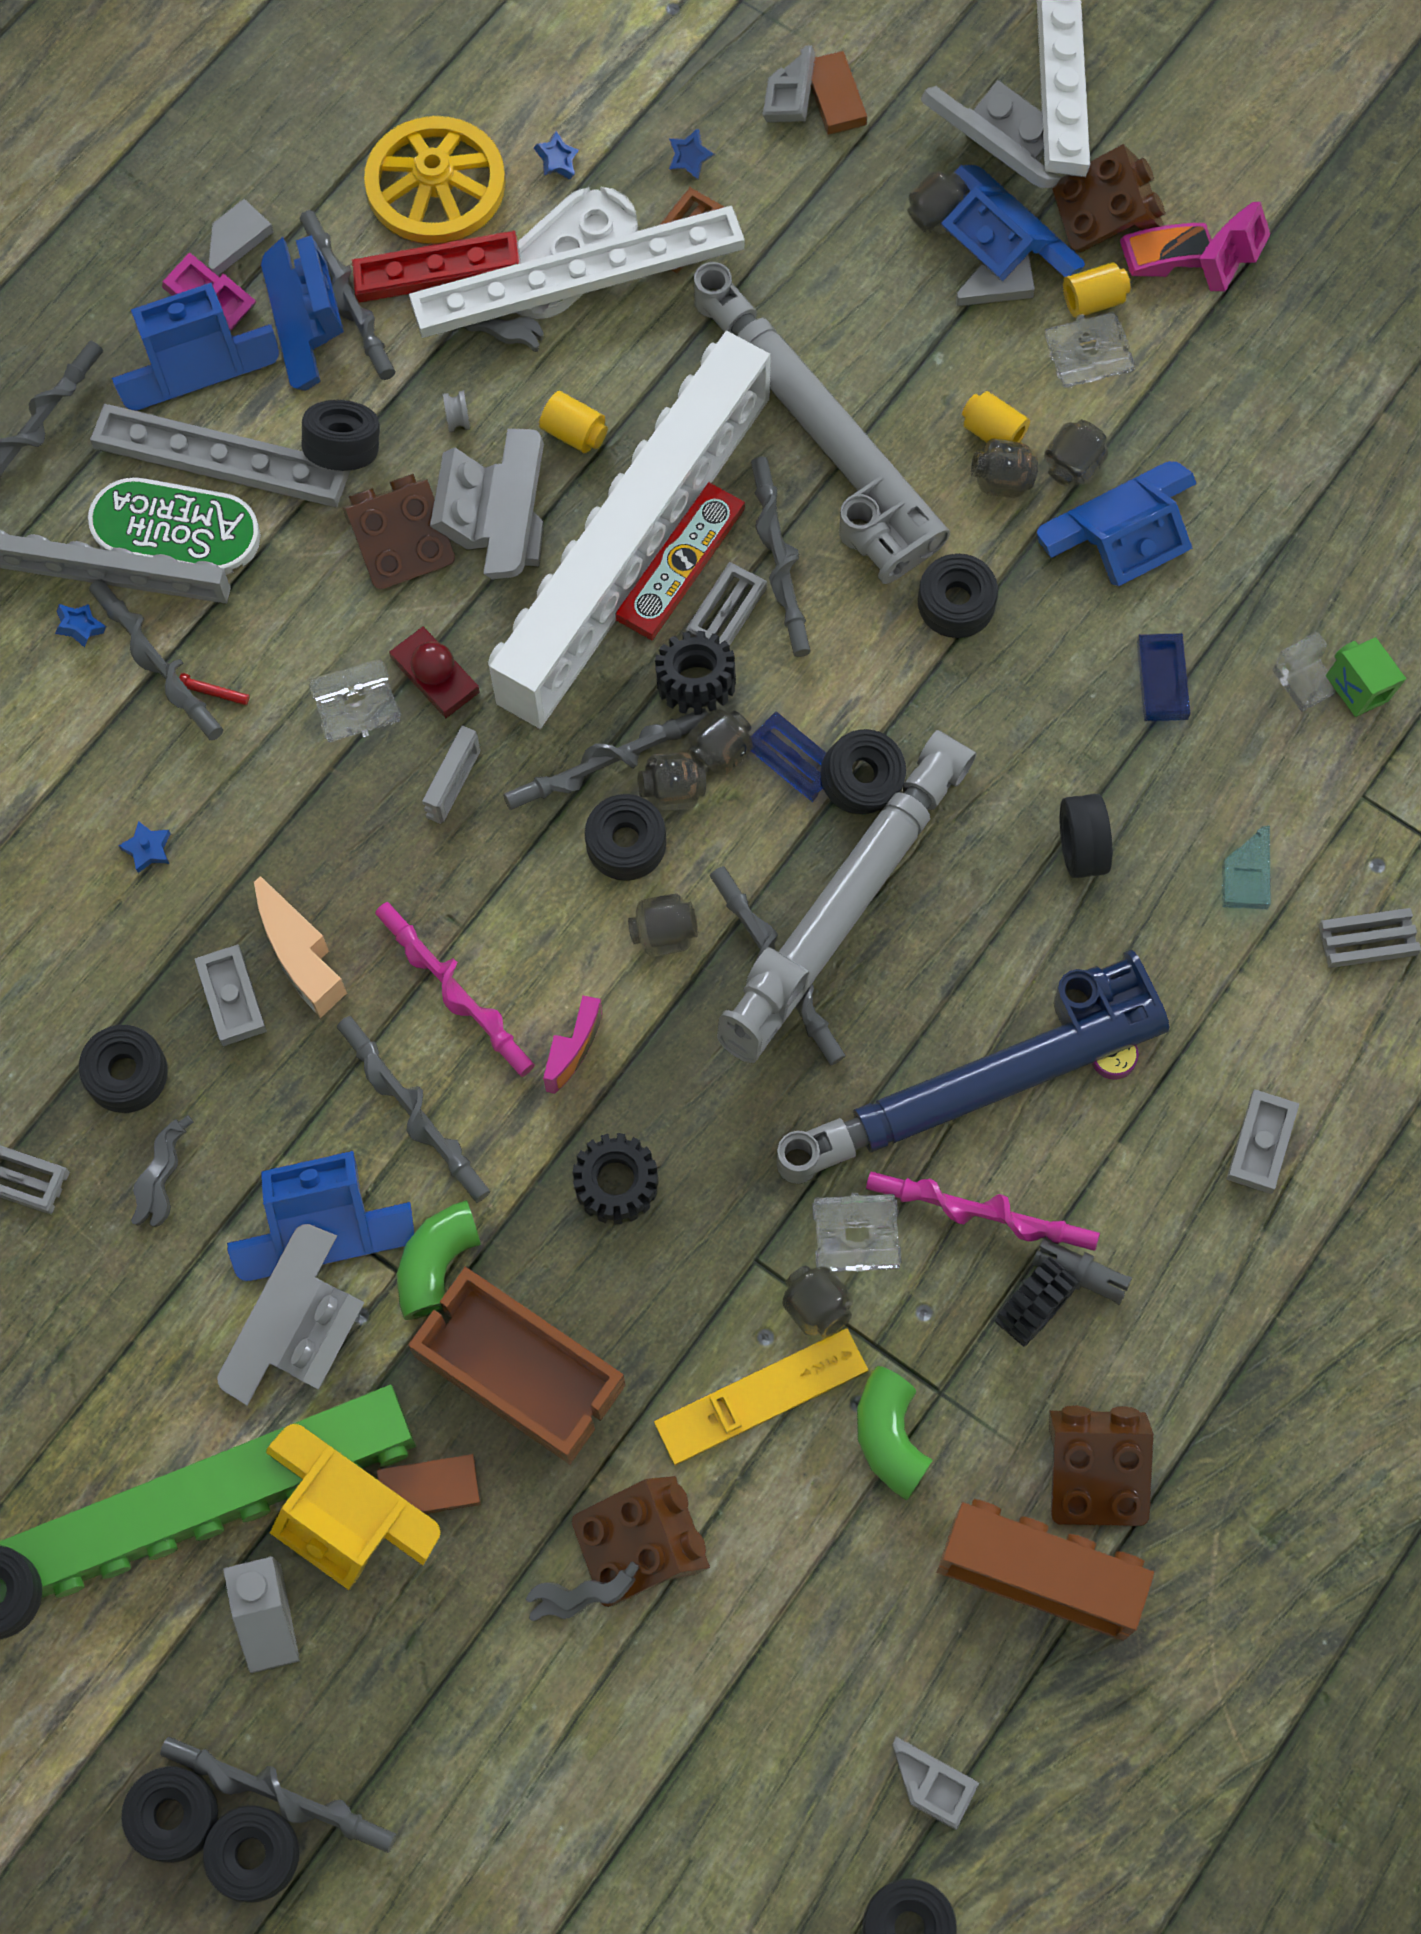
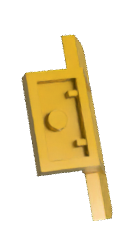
M291 1424L285 1427L268 1446L266 1451L268 1455L303 1479L281 1508L270 1531L271 1535L348 1590L360 1577L370 1556L384 1538L421 1565L425 1564L440 1538L441 1531L436 1521L299 1424Z

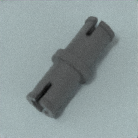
M1046 1237L1043 1239L1039 1246L1041 1252L1037 1251L1032 1265L1040 1266L1049 1257L1043 1254L1046 1253L1056 1258L1055 1260L1080 1281L1076 1288L1077 1290H1080L1082 1286L1114 1301L1117 1305L1122 1303L1125 1291L1128 1290L1132 1277L1125 1276L1093 1261L1094 1256L1087 1252L1082 1256L1050 1241Z

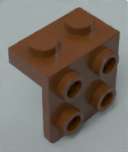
M1122 144L1091 161L1085 177L1067 174L1052 188L1070 247L1075 252H1084L1134 224L1141 231L1164 226L1161 217L1166 214L1165 208L1158 194L1152 192L1149 182L1154 180V175L1144 157L1138 159Z
M414 473L390 481L392 490L375 495L374 489L370 488L350 495L348 497L351 504L342 507L347 523L353 529L372 584L378 589H384L446 567L455 560V554L449 538L430 526L435 499L428 479L416 481Z
M1077 1405L1066 1406L1062 1408V1411L1049 1410V1432L1053 1444L1051 1516L1053 1521L1057 1524L1145 1525L1149 1521L1154 1439L1146 1412H1140L1135 1408L1125 1406L1114 1407L1110 1412L1091 1411L1089 1408Z
M676 1476L644 1479L573 1516L572 1526L592 1580L609 1583L617 1576L620 1570H626L631 1561L639 1566L633 1576L636 1580L621 1599L614 1603H601L606 1607L615 1606L669 1579L696 1575L710 1568L705 1555V1542L700 1533L695 1529L688 1510V1497L684 1489L678 1484Z

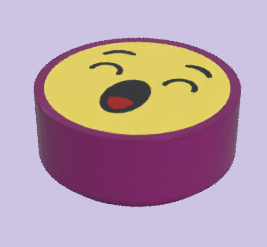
M1137 1045L1093 1062L1092 1065L1097 1073L1107 1079L1117 1080L1125 1078L1132 1073L1138 1061L1139 1052Z

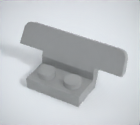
M999 80L996 81L974 110L965 108L937 86L927 88L924 91L921 101L1032 184L1040 188H1054L1061 179V177L1053 172H1045V166L1039 162L1044 156L1042 112Z
M507 429L502 464H494L485 468L455 447L443 452L430 526L467 550L488 547L483 574L491 579L515 577L524 569L544 447L540 433L534 429Z
M304 1224L294 1231L218 1374L217 1381L219 1387L248 1406L269 1364L288 1372L317 1389L320 1388L365 1303L316 1278L337 1235L313 1225Z

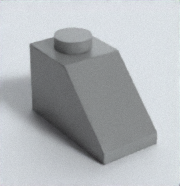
M271 1556L224 1568L232 1618L250 1673L299 1662V1653L281 1564Z

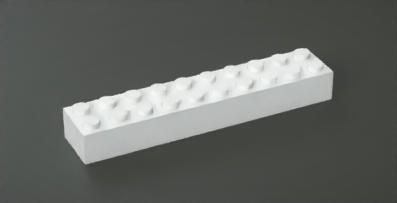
M725 331L717 344L712 342L706 348L701 359V367L694 376L688 375L679 389L677 401L672 408L666 407L661 412L656 421L655 432L648 441L642 440L634 451L632 464L625 474L619 473L615 477L609 488V497L602 507L596 506L591 511L586 520L583 534L578 541L572 540L566 546L559 568L554 575L548 574L542 580L535 602L530 609L524 608L518 614L513 624L511 636L505 644L500 642L492 651L488 665L497 705L537 728H542L615 623V613L706 484L708 482L712 483L769 401L770 353L728 331Z

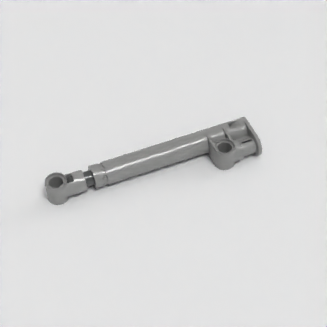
M708 262L701 265L694 275L695 307L698 312L703 316L712 318L724 333L728 331L771 354V391L856 488L857 492L848 497L840 509L839 537L842 542L849 548L857 549L862 556L868 555L879 568L878 578L883 584L897 580L935 554L949 539L950 530L782 336L777 334L769 321L765 318L756 319V310L732 283L729 269L718 262ZM708 289H718L717 291H708ZM854 519H862L865 520L867 524L856 525L853 524L851 521Z
M940 730L934 732L917 761L919 766L914 769L903 784L904 793H895L890 801H888L780 951L777 952L771 947H767L763 951L748 975L744 988V997L734 1011L725 1010L720 1016L717 1037L718 1041L729 1053L744 1062H756L929 822L930 814L928 809H935L947 793L950 785L957 787L964 779L976 758L977 753Z

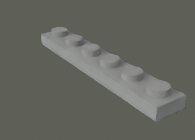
M104 404L90 439L94 449L336 508L350 470L337 471L317 466L305 457L303 451Z
M0 530V568L92 583L101 579L111 586L227 604L231 587L224 568H220L211 562L198 561L193 564L180 562L162 554L148 557L136 555L123 548H112L110 551L92 548L90 545L79 541H71L65 544L52 542L39 535L20 537L8 535Z

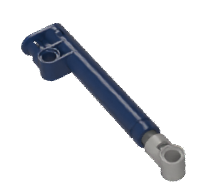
M1129 950L1123 953L1122 961L1100 969L1095 966L1088 970H1070L1064 974L1059 981L1053 1002L1055 1012L1062 1024L1060 1027L881 1098L873 1105L869 1103L854 1109V1119L843 1122L841 1118H838L806 1132L793 1131L786 1134L778 1145V1172L782 1178L790 1183H805L812 1179L816 1172L855 1157V1150L866 1146L872 1153L888 1146L890 1142L894 1144L1169 1032V1021L1166 1011L1140 958L1133 950ZM1071 989L1080 990L1087 996L1088 1000L1084 1003H1075L1069 1000L1065 992ZM801 1149L807 1152L811 1159L805 1165L796 1166L789 1163L785 1156L791 1150Z

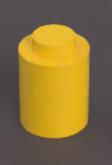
M1112 262L1065 277L1063 280V291L1070 313L1074 318H1079L1124 304L1126 294L1131 291V284L1124 268L1119 269L1117 264Z
M557 391L551 396L539 420V428L583 453H587L592 448L598 449L608 432V427L604 425L605 415L562 391Z
M989 391L984 392L981 396L974 394L962 411V416L965 417L964 428L1006 456L1011 453L1007 448L1012 447L1015 449L1025 436L1030 425L1028 417ZM1003 444H1006V445H1005V451H1006V453L1003 452V449H1002V445H1003Z

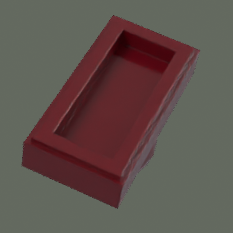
M424 626L389 651L393 662L445 719L480 693L479 686L454 660L448 647L438 642Z

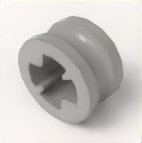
M459 391L456 397H451L448 393L443 394L449 433L455 432V428L458 426L469 430L470 424L464 391Z

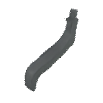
M520 317L508 321L493 318L464 326L468 331L487 332L503 343H523L534 352L539 351L538 340H543L541 326L530 317Z
M189 1115L180 1121L175 1119L157 1135L154 1141V1159L137 1179L133 1188L137 1206L131 1221L137 1226L141 1225L151 1213L153 1215L150 1225L153 1227L160 1226L169 1216L171 1206L165 1190V1182L178 1166L175 1150L176 1142L187 1132L185 1128L194 1122Z
M631 1561L626 1570H620L611 1582L602 1583L596 1580H588L572 1591L553 1582L541 1583L535 1586L526 1597L528 1602H535L541 1598L543 1601L533 1609L529 1618L532 1621H537L545 1616L555 1615L566 1619L577 1616L594 1602L614 1603L621 1599L636 1580L633 1576L639 1566Z

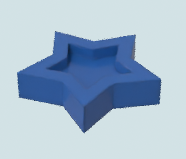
M699 129L692 132L686 139L669 138L675 153L669 169H686L696 179H699L702 163L716 155L702 146Z
M557 131L552 134L549 142L537 143L533 147L543 160L544 175L557 172L568 179L575 175L572 159L579 150L566 145Z
M89 604L77 609L58 605L56 612L61 623L55 634L73 637L84 648L90 636L104 634L106 626L92 617Z
M138 821L134 837L118 846L120 850L134 858L136 870L140 873L151 863L169 864L164 847L171 833L169 830L151 831Z

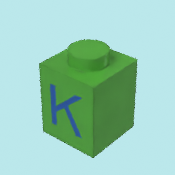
M1376 637L1361 644L1353 641L1342 647L1334 655L1336 661L1325 675L1355 717L1389 702L1406 680L1404 674Z

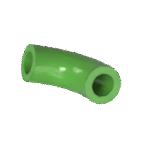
M467 1200L453 1204L426 1219L405 1244L396 1274L399 1305L405 1320L429 1316L433 1310L437 1312L443 1310L440 1300L446 1293L444 1276L448 1264L457 1254L466 1249L481 1245Z
M876 1366L867 1380L857 1406L858 1442L870 1469L894 1493L908 1500L932 1462L931 1458L921 1453L909 1441L905 1432L904 1417L909 1404L916 1395V1389L897 1373L885 1367Z

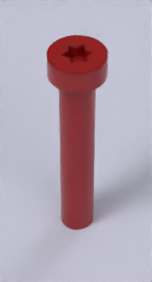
M181 673L179 676L180 680L190 690L247 705L250 695L191 679L189 674Z

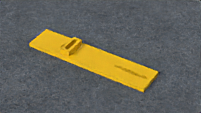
M848 1328L657 1419L654 1421V1424L675 1466L869 1372Z

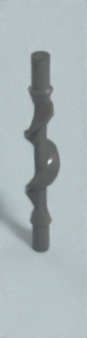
M313 210L303 212L300 215V221L307 235L313 236L333 277L331 283L340 316L344 319L355 321L364 341L365 355L369 356L380 379L388 380L395 375V370L384 350L385 345L374 334L375 317L373 312L362 308L358 304L348 283L352 272L351 266L344 265L335 257L331 248L330 235L324 232Z
M90 340L75 360L67 365L64 376L53 389L39 393L30 400L29 411L32 417L17 435L0 439V478L22 447L27 445L39 447L44 443L46 433L43 421L62 397H68L74 393L77 384L85 378L87 371L103 353V349L97 343Z
M757 457L751 461L757 488L754 494L762 505V512L756 520L755 527L763 544L773 552L776 567L771 572L769 580L777 603L785 607L784 625L788 628L793 655L795 657H803L808 655L811 650L805 628L806 619L798 608L790 575L791 567L799 559L798 549L785 543L782 538L777 511L778 488L773 485L768 459L766 457Z
M100 579L93 582L89 587V591L105 609L108 618L119 622L130 634V652L135 662L145 670L160 673L166 680L165 694L169 702L177 708L184 709L188 717L194 720L209 740L212 741L219 738L223 733V728L207 710L205 702L194 697L175 673L176 669L183 664L182 660L178 659L171 663H166L142 633L144 617L141 614L129 612L125 602L119 600L103 580Z
M703 707L702 715H694V712L678 719H670L663 725L653 724L645 726L640 733L639 739L618 748L612 745L596 743L585 750L580 765L551 777H535L534 781L504 793V800L508 808L512 810L540 797L545 799L554 791L571 793L579 790L586 775L622 760L631 768H635L638 766V758L642 751L666 740L681 739L683 735L710 724L709 714Z
M725 866L714 870L710 874V878L726 901V907L740 918L759 947L760 952L757 959L767 947L775 950L778 933L772 926L752 913L746 894L740 891ZM811 984L796 1005V1008L802 1018L808 1037L814 1039L828 1063L834 1065L845 1058L846 1055L828 1028L829 1023L815 1011L813 1006L814 985Z
M351 1016L340 1021L337 1029L357 1052L356 1058L364 1062L367 1080L372 1084L377 1093L394 1096L409 1114L410 1118L407 1122L408 1135L417 1142L432 1145L447 1162L451 1176L458 1179L474 1201L478 1203L484 1200L491 1191L470 1166L471 1162L462 1155V1148L458 1140L444 1138L421 1110L423 1090L419 1086L406 1089L399 1083L379 1057L376 1042L370 1041Z
M167 1737L161 1748L160 1756L193 1769L195 1774L201 1776L208 1775L215 1788L223 1793L233 1795L253 1791L278 1802L281 1815L286 1821L303 1823L318 1819L339 1828L350 1841L356 1839L386 1853L391 1851L395 1843L396 1833L362 1819L361 1814L351 1813L350 1808L343 1800H334L326 1805H322L280 1787L275 1767L267 1766L257 1776H253L217 1760L206 1749H197L172 1737Z

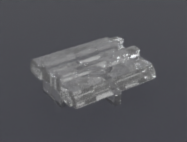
M1113 312L1085 319L1084 314L1077 315L1075 322L1045 329L1044 335L1050 350L1049 355L1055 363L1057 377L1060 378L1064 388L1135 370V362L1131 352H1129L1130 345L1117 315L1115 316ZM1092 348L1098 349V353L1090 355L1089 352H1083Z
M381 658L309 679L311 695L316 701L322 720V731L325 739H328V743L362 733L363 737L369 736V730L401 721L400 716L402 715L397 701L394 700L388 681L389 674L385 662H382ZM359 693V696L365 694L366 699L344 704V700H348L349 695Z
M851 1193V1196L814 1198L812 1208L817 1240L815 1255L816 1267L819 1273L900 1269L899 1264L902 1263L901 1246H898V1206L894 1194L858 1196V1193ZM867 1227L868 1239H864L862 1242L846 1240L845 1228Z

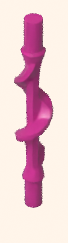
M385 902L378 907L375 915L396 937L395 940L405 948V955L409 963L416 968L429 969L442 983V996L445 1006L456 1015L472 1016L490 1036L494 1051L499 1052L521 1077L527 1075L534 1068L535 1064L513 1041L514 1036L503 1029L501 1013L493 1008L479 1007L452 977L458 962L452 958L447 962L440 963L418 939L414 926L409 925L389 902Z
M871 1171L867 1181V1190L900 1198L901 1202L920 1200L940 1206L951 1220L964 1225L971 1218L978 1216L1007 1224L1019 1239L1027 1242L1047 1237L1050 1241L1057 1244L1063 1242L1096 1251L1099 1232L1066 1224L1065 1220L1049 1222L1011 1212L1009 1199L1002 1194L995 1195L987 1202L978 1203L942 1193L937 1182L931 1178L914 1182L909 1178L902 1180Z

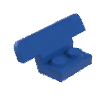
M960 165L953 173L970 192L941 224L1002 282L1031 251L1034 254L1039 253L1064 277L1081 272L1085 265L1084 261L984 169L976 165Z
M312 235L296 240L300 258L294 259V269L284 237L265 252L261 261L289 382L293 388L301 391H306L321 382L313 350L344 332L327 263Z
M208 283L131 309L151 365L113 377L112 380L125 407L130 410H140L271 365L278 359L279 350L271 324L232 337L212 283Z
M1165 462L1042 524L1037 530L1038 542L1052 558L1088 540L1091 544L1097 545L1111 584L1120 586L1193 549L1177 503L1170 497L1196 485L1194 475L1178 462Z
M353 1151L261 1171L263 1204L270 1234L227 1243V1250L236 1276L244 1281H252L271 1276L294 1231L304 1224H310L337 1235L323 1264L405 1246L415 1232L411 1203L407 1202L365 1212L360 1193L358 1168Z

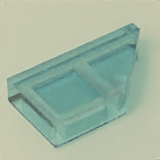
M1262 826L1254 836L1224 860L1222 865L1223 907L1269 908L1271 904L1270 826Z

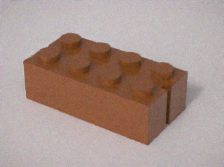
M464 1267L440 1300L445 1315L451 1318L446 1325L442 1315L433 1310L408 1344L413 1356L571 1465L595 1430L592 1416L601 1421L626 1386L624 1374L485 1279Z
M973 1499L971 1505L964 1502L961 1503L955 1515L936 1573L1121 1641L1127 1639L1129 1635L1137 1630L1155 1573L1143 1568L1144 1560L1120 1551H1116L1114 1557L1095 1550L1097 1545L1095 1542L1082 1536L1068 1534L1067 1539L1047 1533L1048 1525L1032 1518L1020 1517L1019 1522L1002 1517L1000 1516L1001 1509L982 1500Z

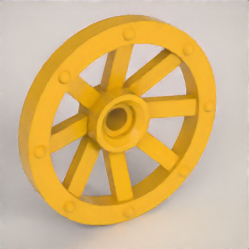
M429 116L407 121L389 131L378 141L366 162L364 183L371 210L387 229L411 241L437 244L456 241L471 235L493 217L504 196L505 171L497 146L481 129L460 119L445 116ZM445 137L437 148H429L424 141V138ZM460 141L468 144L478 152L450 156ZM407 144H410L417 154L416 158L393 157L398 150ZM488 167L490 171L488 187L458 171ZM383 171L410 172L381 192L380 182ZM416 187L418 190L409 218L395 211L390 204ZM453 187H456L480 200V202L469 212L461 216L451 190ZM430 197H439L449 221L438 223L422 222Z

